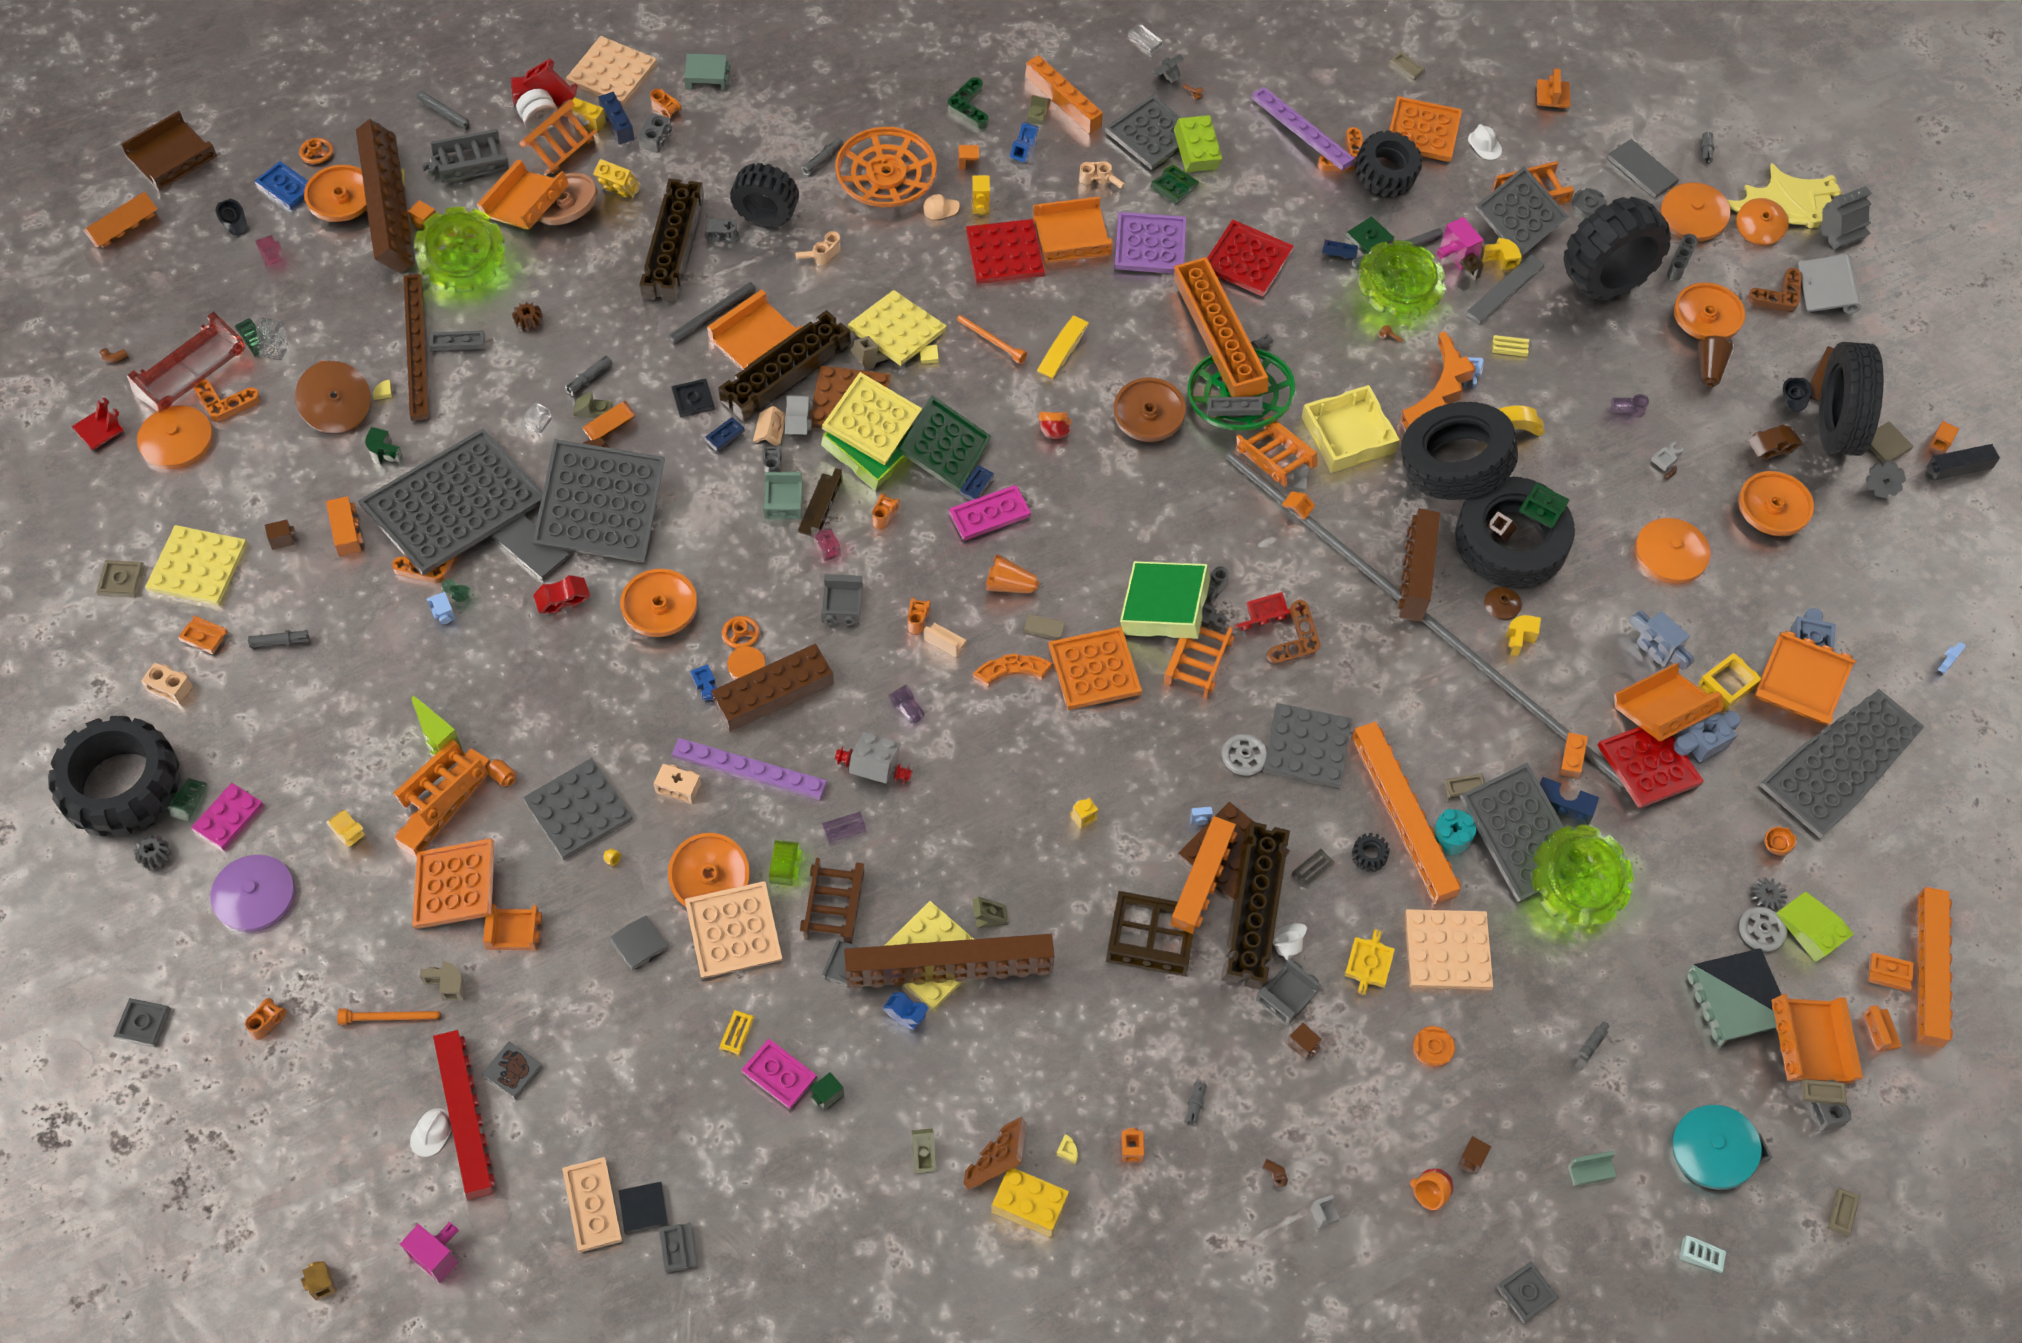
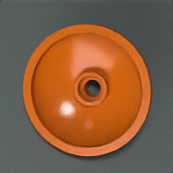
M1755 198L1749 200L1740 208L1736 217V225L1741 236L1748 242L1759 246H1768L1777 243L1785 235L1788 228V217L1785 210L1777 202L1767 198Z

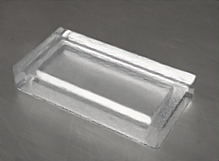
M1141 24L1128 31V36L1150 53L1162 46L1163 41Z

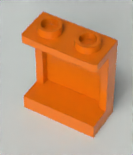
M492 904L491 916H486L483 944L486 950H536V943H540L538 924H542V912H539L537 905H532V909H497L496 904Z

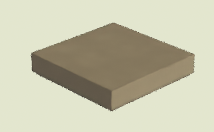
M1889 421L1877 428L1869 449L1884 463L1887 460H1895L1912 450L1914 446Z
M105 560L96 591L98 596L136 598L145 566L144 563Z

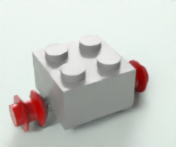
M863 732L854 750L850 749L847 752L844 746H842L841 750L837 749L835 754L837 765H840L841 762L845 763V767H849V773L885 784L891 774L895 782L902 779L903 784H906L907 781L910 782L913 770H910V765L907 768H903L902 763L896 766L901 743L874 734Z

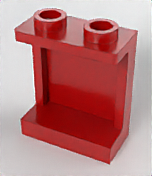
M549 58L527 71L523 83L530 90H546L556 106L559 107L577 95L578 85L574 83L570 86L553 70L555 62Z

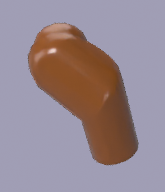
M107 348L99 351L101 359L106 362L116 363L129 357L125 349L116 353H110Z

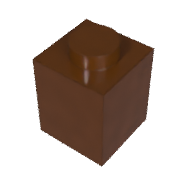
M1497 512L1487 525L1492 534L1505 542L1509 540L1517 529L1513 520L1500 512Z
M287 519L265 524L267 539L272 550L295 544L293 537L296 536L294 526H290Z
M1302 1023L1289 1036L1287 1044L1306 1060L1310 1055L1314 1057L1320 1051L1321 1047L1319 1045L1322 1039L1306 1024Z
M1472 1136L1458 1164L1466 1172L1477 1174L1492 1146Z

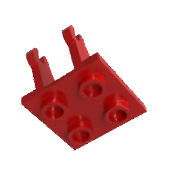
M105 397L102 398L103 403L97 402V409L94 413L71 426L92 451L124 431L118 422V410L114 408V413L111 414L108 411L109 401Z

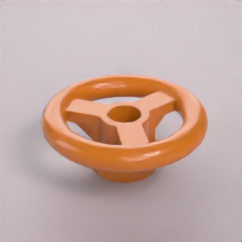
M312 138L301 145L299 155L308 164H322L333 155V145L324 138ZM321 143L328 147V151L322 149ZM308 147V152L304 154L305 149ZM312 156H324L320 159H309Z
M747 616L733 617L722 628L724 642L734 649L744 646L751 647L756 643L760 634L758 624ZM747 623L753 627L754 631L748 630ZM732 625L734 635L729 639L727 631ZM745 636L752 637L751 640H749L746 643H735L739 638H743Z

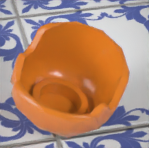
M1778 826L1771 828L1765 834L1764 844L1768 851L1774 855H1788L1794 850L1797 837L1789 828Z

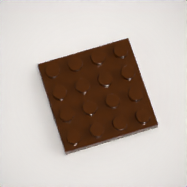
M1228 802L1215 817L1236 824L1234 832L1237 833L1233 844L1229 843L1228 849L1231 850L1227 861H1222L1223 871L1220 877L1216 876L1214 882L1217 883L1216 889L1231 902H1234L1241 853L1247 845L1243 844L1245 829L1253 820L1231 802ZM1211 820L1177 855L1191 869ZM1285 848L1283 851L1287 853L1286 857L1289 855L1290 852L1288 848Z

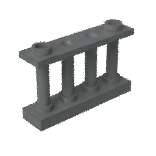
M498 129L432 141V154L435 156L439 153L442 166H438L441 182L445 183L508 170V157L506 153L499 154L496 145L500 143ZM490 146L493 156L483 158L480 147ZM473 149L476 159L466 161L463 150ZM456 152L459 162L449 164L446 153Z

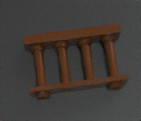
M816 858L815 865L812 864L810 868L812 883L805 920H801L800 932H803L804 940H808L809 931L839 934L840 937L844 938V943L853 944L865 872L864 863L856 862L855 870L846 871L821 868L820 858ZM819 875L850 879L853 882L852 888L840 889L818 886ZM816 894L847 897V900L850 901L849 906L841 908L814 904ZM815 912L844 916L846 924L833 926L811 923L812 914Z

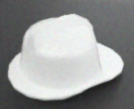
M1479 124L1475 131L1468 136V142L1480 157L1486 160H1494L1500 157L1502 147L1497 141L1492 128Z
M1293 923L1278 929L1273 938L1276 952L1284 956L1286 960L1300 953L1303 949V938L1307 927L1301 923Z
M440 1108L432 1109L421 1117L410 1137V1146L418 1156L430 1157L442 1149L452 1133L448 1111Z

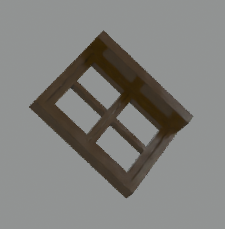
M1118 891L1106 962L1187 976L1194 933L1157 927L1159 912L1174 913L1178 901ZM1126 904L1153 909L1150 925L1124 921ZM1122 926L1149 931L1146 947L1120 943ZM1156 932L1183 937L1180 954L1153 949Z

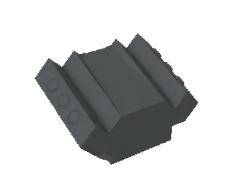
M1866 186L1844 195H1836L1823 208L1822 235L1829 237L1828 243L1834 250L1860 241L1871 234L1866 227L1871 224L1869 221V208L1872 204L1867 197L1872 193Z

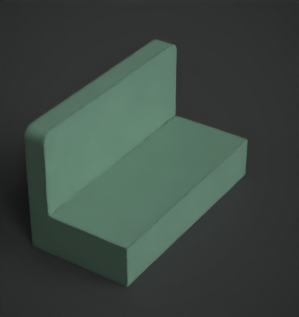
M1614 1151L1574 1158L1568 1165L1574 1187L1615 1179L1617 1175L1612 1163V1158L1615 1156Z

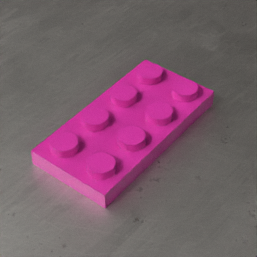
M1017 485L949 508V514L963 541L1031 517V511Z

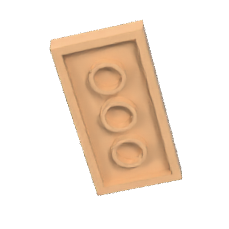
M603 1157L562 1168L578 1252L581 1253L622 1242L606 1158Z

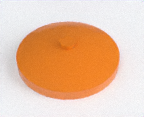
M333 165L314 174L304 189V199L310 212L322 220L331 222L347 221L363 214L367 210L362 170L352 165Z
M1691 182L1672 188L1662 201L1660 213L1668 222L1670 232L1673 235L1682 239L1685 234H1693L1697 237L1698 242L1713 239L1725 230L1730 218V206L1725 196L1714 187L1703 183Z
M1701 282L1689 285L1679 293L1674 304V316L1679 326L1686 333L1697 339L1705 340L1706 336H1723L1728 340L1740 331L1745 320V308L1739 297L1728 288L1715 283Z
M170 406L158 410L143 422L137 434V446L143 458L151 465L161 469H180L192 465L207 453L213 441V429L208 418L201 411L189 406Z
M1765 471L1757 473L1744 483L1739 493L1738 503L1744 518L1756 529L1770 535L1788 536L1800 532L1807 526L1814 512L1813 498L1806 486L1793 476L1782 472Z
M1676 518L1653 520L1642 528L1635 542V554L1639 564L1648 574L1663 582L1673 584L1691 582L1703 574L1710 561L1711 551L1706 537L1698 528L1684 520Z
M669 569L648 570L632 578L623 589L620 599L621 612L625 622L634 631L650 637L669 636L684 629L693 619L697 610L696 591L692 583L684 575Z
M700 833L686 839L674 851L668 866L670 888L675 898L684 907H686L685 899L748 885L750 876L748 860L741 847L729 837L718 833Z

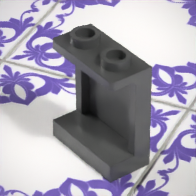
M825 574L823 608L821 610L822 623L860 624L863 590L862 576Z
M1288 959L1285 966L1273 980L1258 992L1256 1001L1285 1025L1289 1026L1319 992L1321 984L1314 975L1306 973L1299 963Z

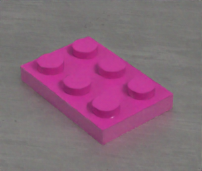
M231 782L193 824L191 829L224 851L264 804Z
M769 1038L741 1069L745 1076L789 1110L792 1109L817 1079L815 1073Z

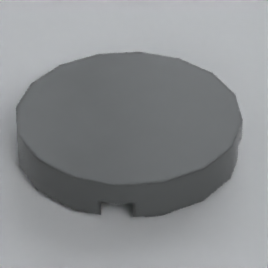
M1586 188L1582 191L1578 190L1572 200L1573 209L1581 216L1588 218L1595 213L1594 210L1607 204L1604 195L1592 188Z

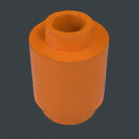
M494 759L488 765L489 775L502 787L511 786L516 781V772L503 760Z

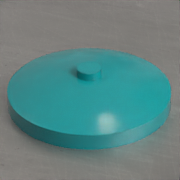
M1705 1105L1688 1112L1678 1123L1672 1144L1675 1160L1682 1172L1693 1182L1716 1190L1735 1188L1749 1180L1759 1165L1762 1151L1760 1137L1753 1124L1740 1112L1722 1105Z

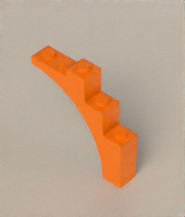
M1445 331L1439 333L1437 342L1443 360L1441 378L1435 388L1424 399L1402 410L1401 422L1406 430L1412 422L1427 411L1459 401L1461 392H1463L1461 383L1473 379V373L1475 372L1473 362H1470L1467 356L1461 358L1459 351H1456L1452 338L1448 337Z

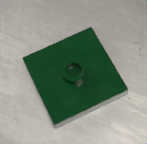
M1372 216L1346 232V237L1366 255L1384 248L1393 242L1395 238Z

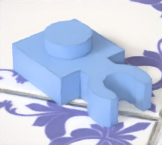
M1468 357L1469 361L1473 362L1475 366L1473 379L1470 381H1473V388H1476V377H1481L1484 359ZM1469 381L1463 383L1464 387L1467 386Z
M1960 641L1955 647L1951 645L1944 654L1947 658L1938 670L1945 674L1966 645Z

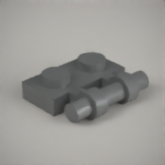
M1602 1022L1600 1026H1597L1577 1053L1576 1057L1579 1059L1575 1065L1581 1070L1608 1034L1607 1030L1610 1027L1608 1023Z

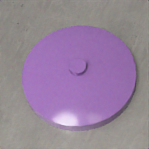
M266 855L244 856L228 864L216 877L210 893L211 906L218 919L228 928L239 932L261 931L276 924L289 911L295 896V884L291 873L279 860Z

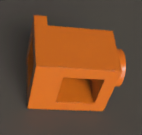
M1137 1128L1122 1130L1121 1162H1143V1130H1138ZM1134 1144L1135 1147H1128V1145Z

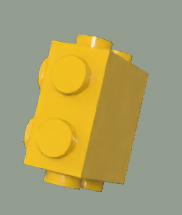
M602 159L599 160L593 175L597 178V182L602 184V188L609 192H612V190L616 191L618 195L627 198V196L633 198L640 188V182L633 173Z

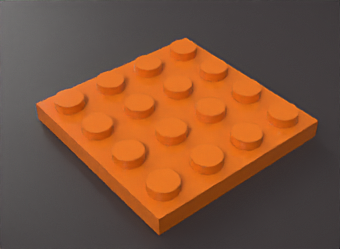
M1397 96L1389 131L1393 133L1399 132L1400 135L1409 137L1410 141L1413 140L1416 144L1415 147L1419 148L1420 155L1423 157L1451 162L1462 109Z
M1122 627L1048 642V648L1067 710L1142 695V689Z
M492 838L417 852L412 926L415 929L491 916L495 841Z

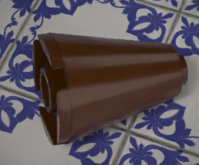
M1706 336L1705 340H1699L1698 354L1702 383L1707 387H1715L1720 384L1734 350L1733 341L1730 340L1728 342L1726 337Z

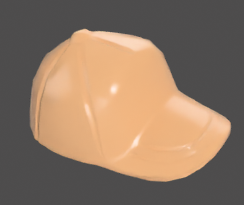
M940 194L930 196L923 205L925 216L932 220L953 216L959 211L960 207L957 200L945 199Z

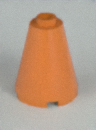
M995 555L992 561L995 562V565L990 567L985 590L1032 594L1033 591L1037 590L1039 580H1036V575L1001 555Z

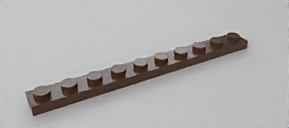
M421 274L403 276L409 412L411 421L429 419L423 278Z

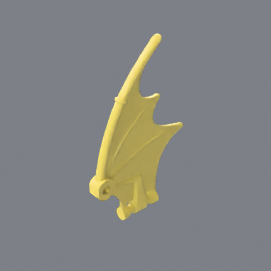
M1771 163V178L1767 187L1755 188L1745 185L1744 188L1747 194L1745 199L1727 201L1730 210L1738 213L1740 208L1749 200L1767 198L1777 202L1785 210L1788 224L1805 225L1810 229L1819 228L1823 222L1822 211L1826 203L1831 202V198H1834L1836 195L1842 194L1839 185L1836 184L1837 180L1834 175L1823 179H1799L1783 173Z

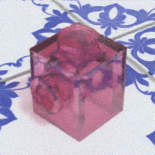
M272 235L255 240L265 266L283 261L279 252L282 251L279 241H274Z
M831 528L822 530L814 535L815 546L824 562L841 555L840 544Z

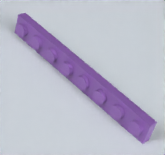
M1263 87L1252 93V100L1340 170H1344L1354 164L1355 158L1268 89Z
M678 738L672 752V758L817 800H821L827 785V780L681 738Z

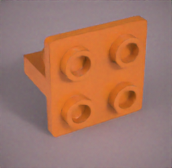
M1554 68L1548 80L1537 79L1538 106L1570 108V82L1561 81L1560 69Z

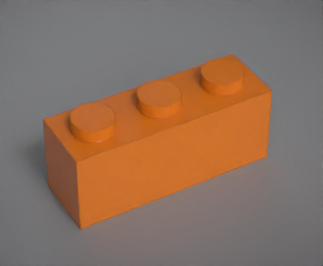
M348 496L326 501L334 545L338 555L343 556L361 551L360 544L363 543L361 532H357L360 524L358 518L354 517V514L357 513L355 503H351Z

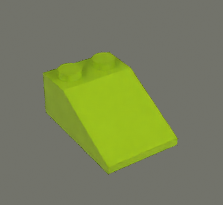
M412 696L411 700L426 738L425 744L430 749V755L433 757L452 739L462 748L455 729L417 697Z
M1806 891L1775 913L1814 962L1828 955L1854 935L1841 917Z

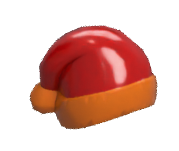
M1039 412L1038 414L1041 431L1046 437L1056 440L1062 439L1069 434V426L1072 420L1068 417L1067 412Z
M1438 1168L1428 1169L1419 1178H1413L1410 1181V1186L1414 1189L1416 1199L1423 1207L1431 1211L1443 1207L1450 1199L1454 1190L1451 1176Z

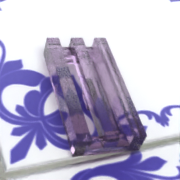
M860 812L822 823L828 843L866 832V826ZM856 819L859 820V821H856V822H853V823H850V824L841 825L840 827H837V828H834V829H831V830L828 829V828H831V827H834V826H837V825H840V824H843V823H847V822H850V821H853V820H856Z

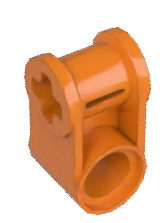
M657 88L650 92L651 107L662 116L672 118L676 111L679 112L681 110L678 100L668 95L662 89Z
M884 493L880 495L878 502L872 510V524L876 529H884L888 526L892 517L898 511L900 499H892Z
M914 597L911 598L907 616V629L911 634L918 635L923 632L930 612L931 600L921 601L916 600Z
M271 998L265 999L245 1021V1026L250 1036L255 1040L265 1038L284 1019L287 1010L283 1007H278ZM256 1025H261L258 1029H253Z

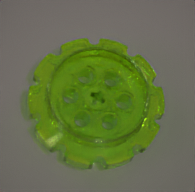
M465 207L446 208V213L443 215L436 212L423 223L425 230L418 231L415 237L414 249L418 252L415 255L418 268L423 275H429V281L433 285L443 290L453 287L455 292L473 291L476 284L485 286L496 277L495 268H501L505 260V248L500 246L505 241L499 226L496 223L490 224V217L477 209L467 212ZM451 233H456L455 236H449ZM468 235H474L472 238H467ZM441 246H446L444 249H438ZM477 249H480V250H481V251L478 252V253H475V252H474V251L477 250ZM447 261H453L451 264H446ZM466 262H470V265L464 266L463 264Z
M1394 240L1391 245L1387 242H1381L1373 246L1369 254L1363 256L1358 268V274H1360L1358 285L1361 293L1364 296H1369V303L1378 311L1390 313L1392 317L1400 319H1410L1412 314L1422 317L1432 312L1435 305L1440 303L1445 293L1446 286L1443 283L1446 277L1441 264L1434 262V256L1428 250L1421 246H1414L1411 242Z
M1579 825L1575 828V831L1571 826H1566L1548 836L1550 842L1544 841L1538 846L1533 857V862L1537 864V868L1531 871L1533 888L1535 892H1540L1543 895V898L1540 900L1543 907L1554 917L1562 915L1564 923L1581 928L1588 926L1590 922L1596 927L1614 919L1617 916L1615 910L1621 911L1627 906L1632 894V890L1628 888L1627 884L1633 882L1631 863L1629 860L1622 858L1624 849L1610 835L1602 837L1600 829L1587 825ZM1569 855L1573 857L1574 863L1569 860ZM1588 855L1592 857L1593 863L1588 860ZM1560 872L1565 874L1566 880L1561 877ZM1599 872L1603 874L1604 880L1599 877ZM1572 889L1576 891L1577 897L1572 894ZM1591 889L1595 891L1596 897L1591 894Z

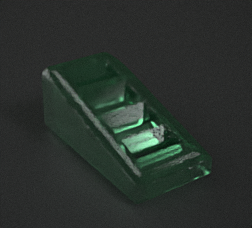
M251 318L235 325L237 334L254 357L270 349V346Z
M188 778L168 806L170 815L188 821L199 803L207 783Z

